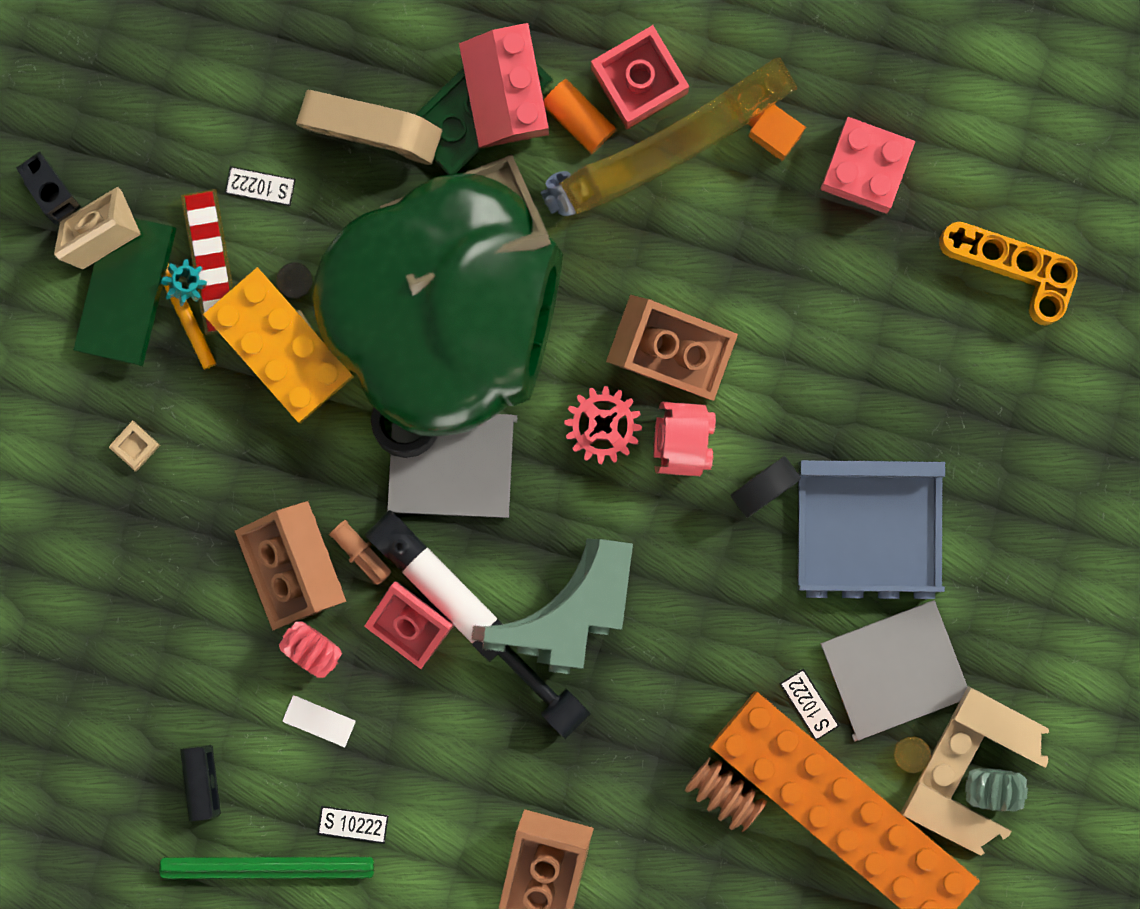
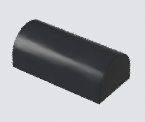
M204 745L180 749L189 821L206 820L220 816L221 810L213 746Z

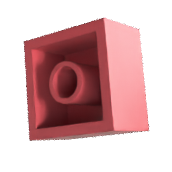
M653 25L591 61V70L626 129L684 97L689 91L687 81Z
M847 117L820 190L887 214L894 202L915 141Z

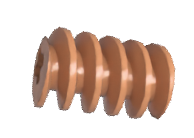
M709 758L688 782L685 791L689 793L698 788L699 792L696 801L700 802L707 797L710 798L707 810L710 812L720 807L721 811L718 819L722 821L731 816L732 821L729 829L733 830L742 825L743 833L760 814L767 801L761 798L753 803L756 792L751 788L741 793L745 782L740 779L730 784L733 772L728 770L720 775L722 763L718 760L708 765Z

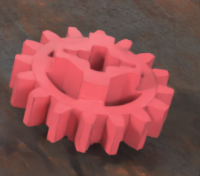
M604 386L601 395H597L596 391L590 388V398L585 399L583 396L578 395L577 400L580 406L578 408L569 406L568 411L574 415V418L565 420L564 424L566 426L573 427V431L568 433L566 438L567 440H577L573 451L577 452L583 448L586 451L584 460L588 461L592 455H596L598 464H602L604 456H610L612 462L615 463L617 462L616 453L621 451L626 456L630 454L626 446L628 443L638 444V440L632 434L633 432L642 431V426L634 424L633 420L641 414L640 411H630L629 408L634 402L632 398L625 402L620 400L622 397L621 390H618L614 396L609 395L608 386ZM609 402L616 406L611 410H599L594 403ZM582 413H584L589 419V429L581 435L579 421ZM616 414L609 426L610 433L606 434V432L601 431L590 437L597 427L596 418L600 417L602 420H606ZM625 416L627 419V432L623 439L617 431L618 422ZM599 440L608 441L613 447L597 449L590 445Z

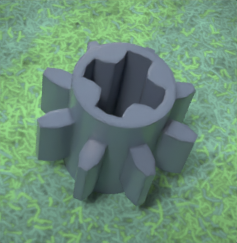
M566 171L557 172L550 176L546 181L547 189L541 191V195L550 212L554 213L558 210V213L562 216H569L578 212L583 206L581 198L588 196V192L579 175L575 174L571 177V174Z

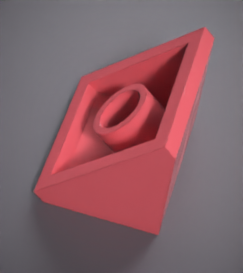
M394 582L364 627L418 668L422 669L454 625L399 582Z

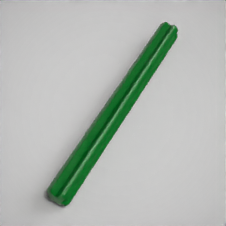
M164 857L160 861L159 871L162 879L372 878L374 875V860L372 857Z

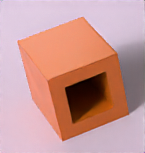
M771 102L766 110L759 107L748 122V125L752 127L748 137L783 161L802 136L806 127Z

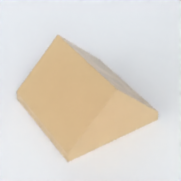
M119 187L114 188L60 222L54 255L59 260L84 269L141 235Z

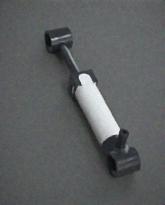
M389 510L365 534L372 544L422 592L489 663L499 655L548 705L540 714L561 736L566 739L591 715L568 689L557 695L509 645L505 644L504 651L483 649L482 641L471 640L473 625L493 626L502 625L503 623L432 553L395 513Z

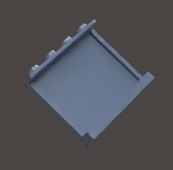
M804 460L798 462V474L801 477V480L798 481V590L806 591V598H828V591H842V598H863V591H878V598L899 599V592H914V599H935V592H945V586H942V477H945V462Z

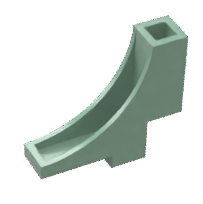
M587 538L581 561L575 573L564 589L549 604L530 616L515 622L493 626L473 625L471 640L482 641L483 649L504 651L505 644L517 646V653L537 655L538 663L549 664L550 672L570 674L571 667L583 668L588 633L609 635L610 628L622 630L633 544Z

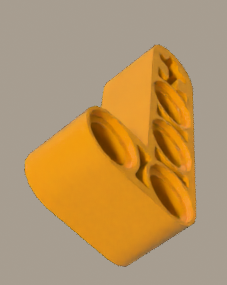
M964 222L952 223L942 232L939 245L942 252L948 257L1036 286L1029 305L1030 317L1034 322L1039 325H1050L1063 317L1077 279L1078 270L1073 260ZM959 232L961 234L960 240L971 244L975 237L979 241L973 248V254H971L969 251L973 246L962 243L958 248H955L953 246L954 240L949 237ZM985 243H993L999 248L1000 253L997 260H989L983 255L982 248ZM1026 254L1030 256L1033 261L1031 271L1026 272L1019 269L1016 263L1018 255ZM1058 265L1066 270L1067 279L1065 283H1057L1052 279L1050 274L1052 266ZM1042 299H1049L1055 304L1056 312L1053 317H1046L1040 312L1039 303Z

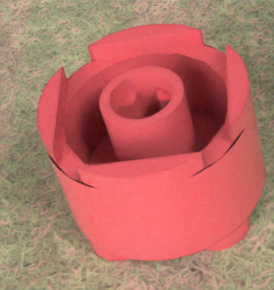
M661 402L659 409H665L664 418L657 417L654 434V458H661V466H654L655 472L658 474L700 477L703 470H711L713 450L708 448V436L713 434L715 430V413L708 412L706 405Z

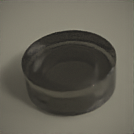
M289 263L280 269L277 275V285L286 297L301 299L310 293L313 287V276L303 264Z

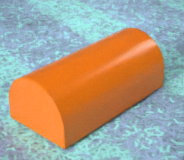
M567 79L561 81L543 100L545 109L591 155L617 130Z

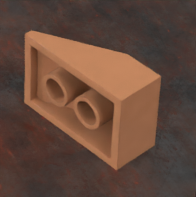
M630 295L606 362L714 401L738 334L655 301Z
M524 809L516 831L499 909H573L594 828Z

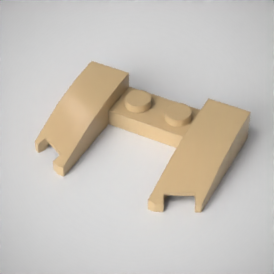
M968 686L901 811L902 815L979 855H983L985 853L981 848L983 845L999 834L1004 840L1012 831L951 799L984 736L1046 768L1048 756L1041 755V734L1049 733V729Z

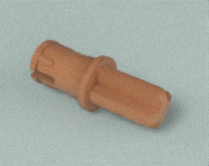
M346 520L341 522L329 534L349 555V562H355L374 584L382 583L391 574V569L370 548L372 543H366Z

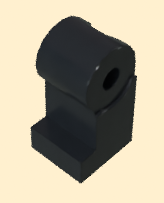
M40 151L16 167L25 181L24 184L44 214L55 225L81 208L76 198L71 194Z

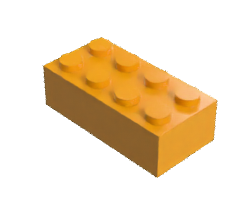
M258 267L203 314L298 423H302L354 377L330 352L321 338Z

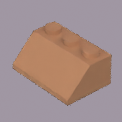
M308 501L277 510L235 530L272 630L346 602L341 584L336 576L328 550L325 547Z

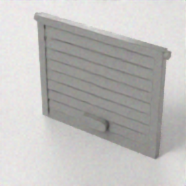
M497 414L492 419L470 431L456 435L438 436L431 448L419 456L403 458L390 455L388 511L391 510L393 513L509 518L513 422H517V415ZM392 422L391 438L395 441L409 443L421 437V435L406 431Z
M935 600L820 643L855 734L852 735L854 742L958 703L968 687Z

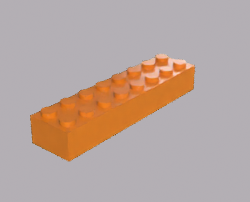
M754 691L709 745L900 909H957L980 882L966 868L758 692Z

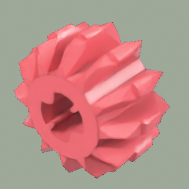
M295 622L291 628H288L279 644L280 650L287 657L317 678H324L330 671H333L342 655L340 648L304 622Z

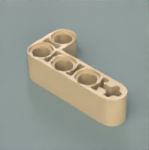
M313 90L306 91L296 125L316 133L392 150L410 160L431 165L442 133V129L417 115Z

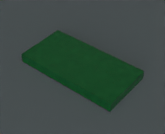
M536 62L541 92H543L553 82V79ZM463 68L415 114L442 129L433 161L447 175L458 174L484 149L479 148Z
M134 218L141 235L99 259L94 264L73 350L143 366L163 287L161 280L166 275L177 228Z

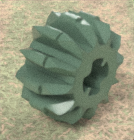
M989 768L974 769L969 772L968 781H966V801L973 807H980L981 809L1018 811L1024 808L1025 799H1027V779L1020 773Z

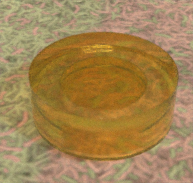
M905 737L894 748V760L897 766L909 773H917L925 769L931 758L929 746L925 741L917 737Z

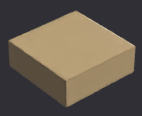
M132 421L112 442L109 448L134 471H137L157 450L160 444L136 422Z

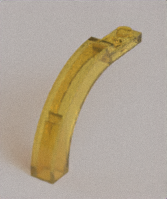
M780 57L775 58L676 123L621 152L584 166L560 182L577 214L593 209L640 187L705 151L750 123L749 120L798 89L782 59Z

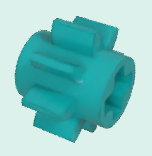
M185 259L182 266L178 268L171 263L168 266V271L172 277L166 276L161 280L162 285L169 286L166 298L170 299L174 296L179 299L180 306H183L186 299L190 297L198 302L201 296L196 288L203 289L207 285V281L199 280L202 267L199 266L194 269L189 266L188 259ZM181 276L186 277V282L190 284L188 289L182 288V284L179 282Z

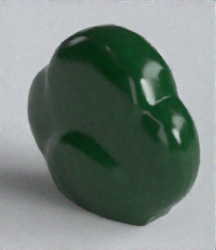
M469 173L436 177L413 189L398 203L362 214L347 224L335 237L322 255L315 275L312 294L314 311L319 331L326 346L345 367L358 375L363 391L371 405L395 425L414 434L449 436L475 429L492 419L507 406H515L530 400L537 381L554 314L563 254L550 237L551 244L536 250L495 253L504 244L532 234L533 219L525 200L509 187L496 180ZM432 273L435 277L429 284L413 295L406 276L413 274L414 278L418 279Z

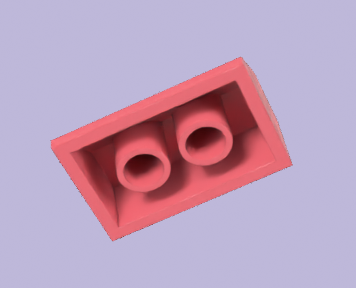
M528 23L494 29L459 43L479 148L549 135Z

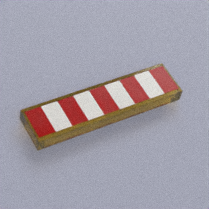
M216 189L181 195L193 268L196 269L201 266L202 270L199 274V280L207 281L205 288H197L201 296L199 304L205 335L218 334L219 332L203 314L234 288L218 193Z

